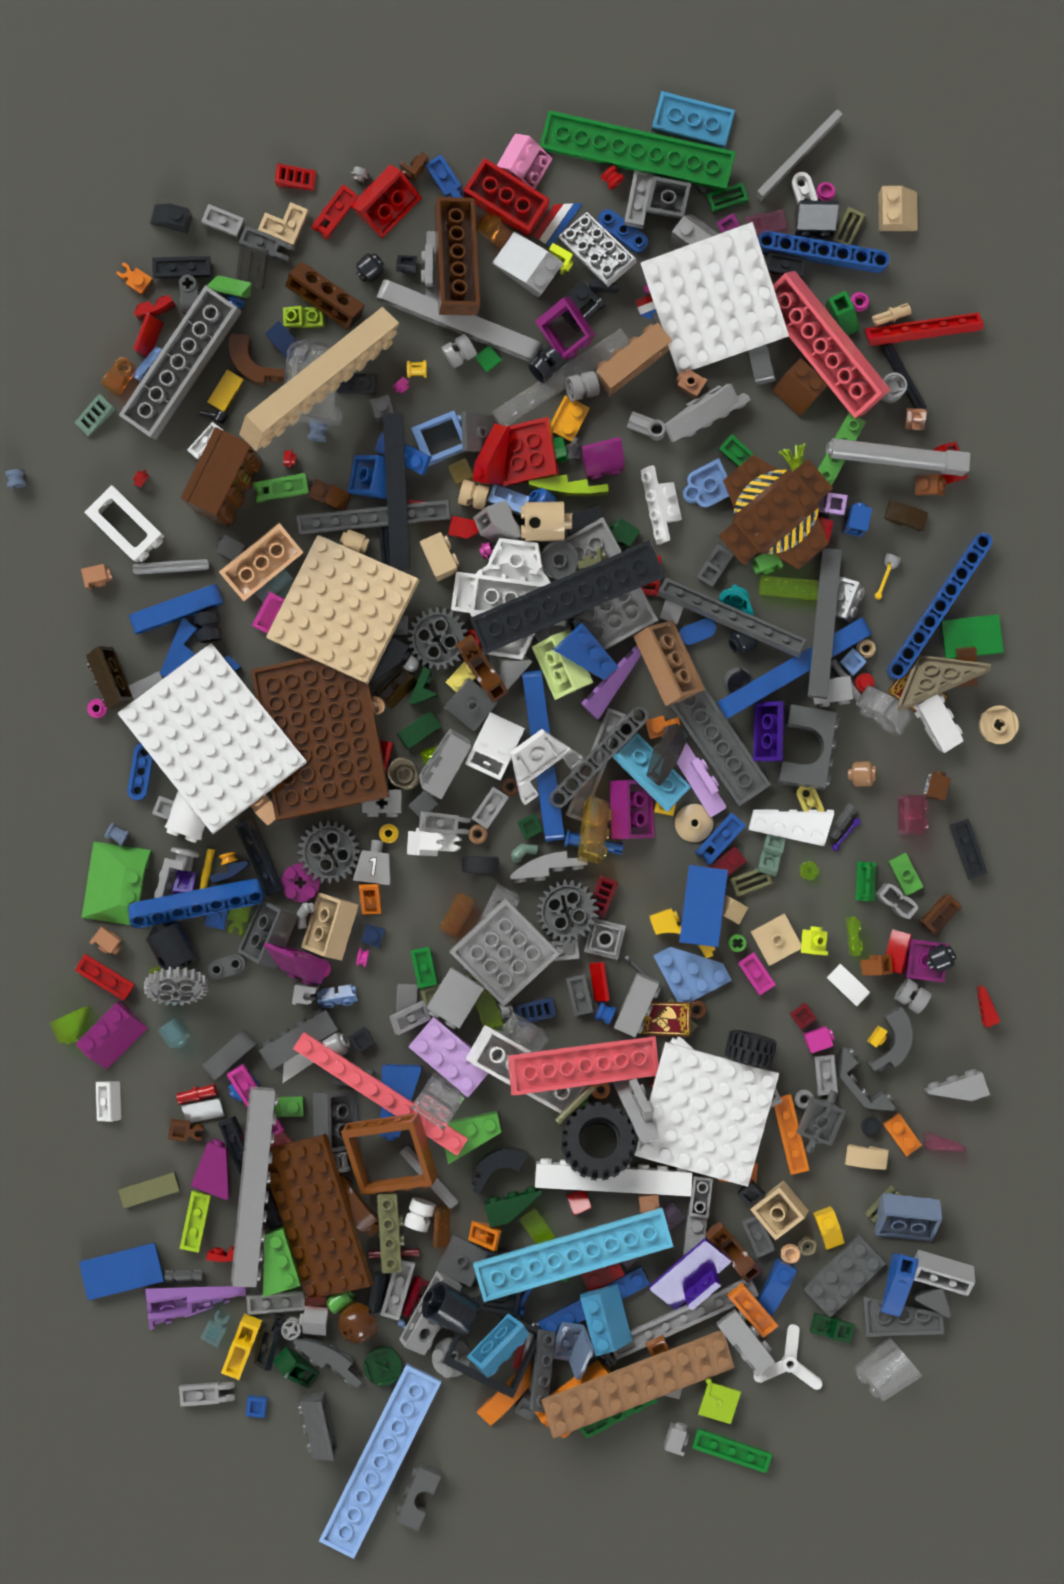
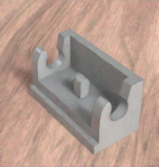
M301 981L296 983L292 1004H311L316 998L310 996L320 989V984H313L311 986Z

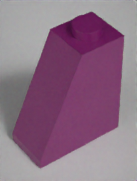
M215 1138L214 1141L210 1140L206 1145L191 1187L228 1200L231 1195L229 1148L225 1145L224 1141Z

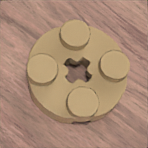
M1005 706L990 707L980 716V734L985 741L992 744L1008 743L1019 729V721L1016 714ZM996 720L1004 724L1000 731L994 727Z

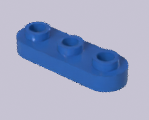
M606 209L599 214L598 223L634 253H642L647 249V236L636 227L624 225L625 219L613 210ZM606 216L611 217V220L606 221L604 218ZM620 228H626L627 231L622 233ZM640 239L642 243L637 244L635 240Z
M141 743L134 749L127 788L128 795L134 800H142L147 796L154 761L149 753L147 756L142 755V751L145 748ZM140 768H144L145 773L143 775L139 774ZM137 787L142 789L140 794L135 792Z

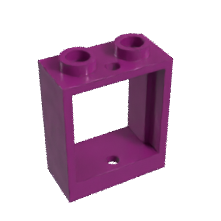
M571 297L562 298L535 321L552 348L563 359L571 360L578 354L577 351L582 347L586 348L593 342L592 339L596 336ZM567 310L570 311L585 334L568 350L550 325Z

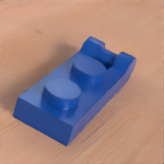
M730 813L695 853L698 856L701 855L705 862L710 865L746 825L733 813ZM709 846L715 850L712 854L706 850Z

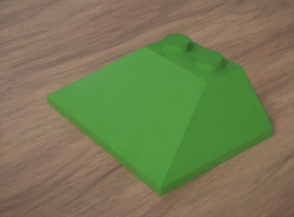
M93 841L82 918L130 925L128 907L134 902L141 901L145 870L149 869L151 850L128 846L121 847L115 844Z

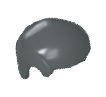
M742 667L729 669L723 679L724 688L729 694L752 682L750 672Z

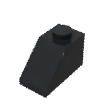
M171 203L156 204L150 224L188 234L193 215L189 208Z

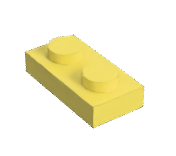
M464 661L445 683L457 692L467 678H470L472 681L476 678Z

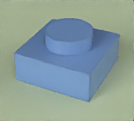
M853 648L839 663L853 676L867 661Z

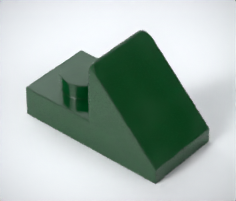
M423 667L410 698V705L414 706L438 696V694L425 689V686H430L433 676L430 675L431 670Z

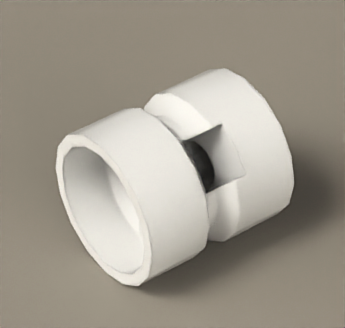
M412 1197L409 1206L411 1212L407 1213L404 1225L416 1231L427 1232L431 1222L429 1217L433 1216L436 1205L425 1199Z

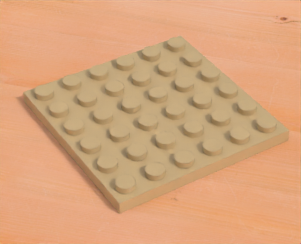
M317 535L266 638L368 684L420 580Z

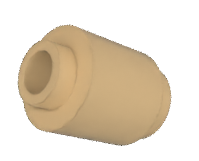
M349 529L347 532H343L340 543H343L342 546L365 554L370 539L366 538L363 534Z

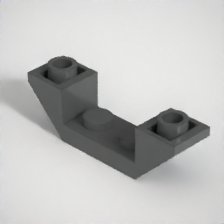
M844 1046L841 1047L838 1077L865 1108L894 1111L896 1109L893 1105L895 1101L888 1093L884 1094L880 1091L868 1100L870 1095L864 1088H858L856 1085L857 1079L851 1073L847 1074L848 1071L858 1064L855 1059L858 1056L851 1048L847 1050Z

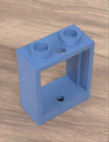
M451 411L412 427L411 429L420 451L430 455L421 432L451 419L462 442V420L460 414L456 416L455 411ZM462 444L433 455L429 466L465 452L463 451Z

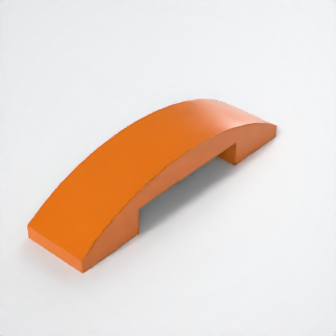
M532 1358L513 1398L497 1391L476 1412L490 1426L503 1416L530 1387ZM516 1372L504 1383V1385L510 1387Z

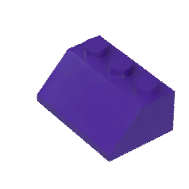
M784 701L755 703L753 761H784Z

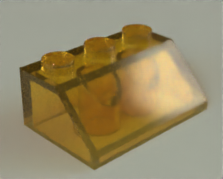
M589 795L583 804L577 860L600 864L603 858L606 859L608 848L605 847V839L608 840L610 829L607 828V821L611 819L612 810L609 809L608 802Z

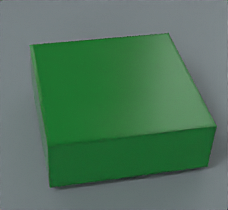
M490 345L475 356L476 361L486 373L502 362Z

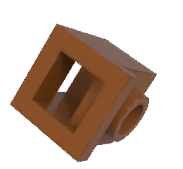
M891 954L869 955V959L861 960L862 975L893 974Z

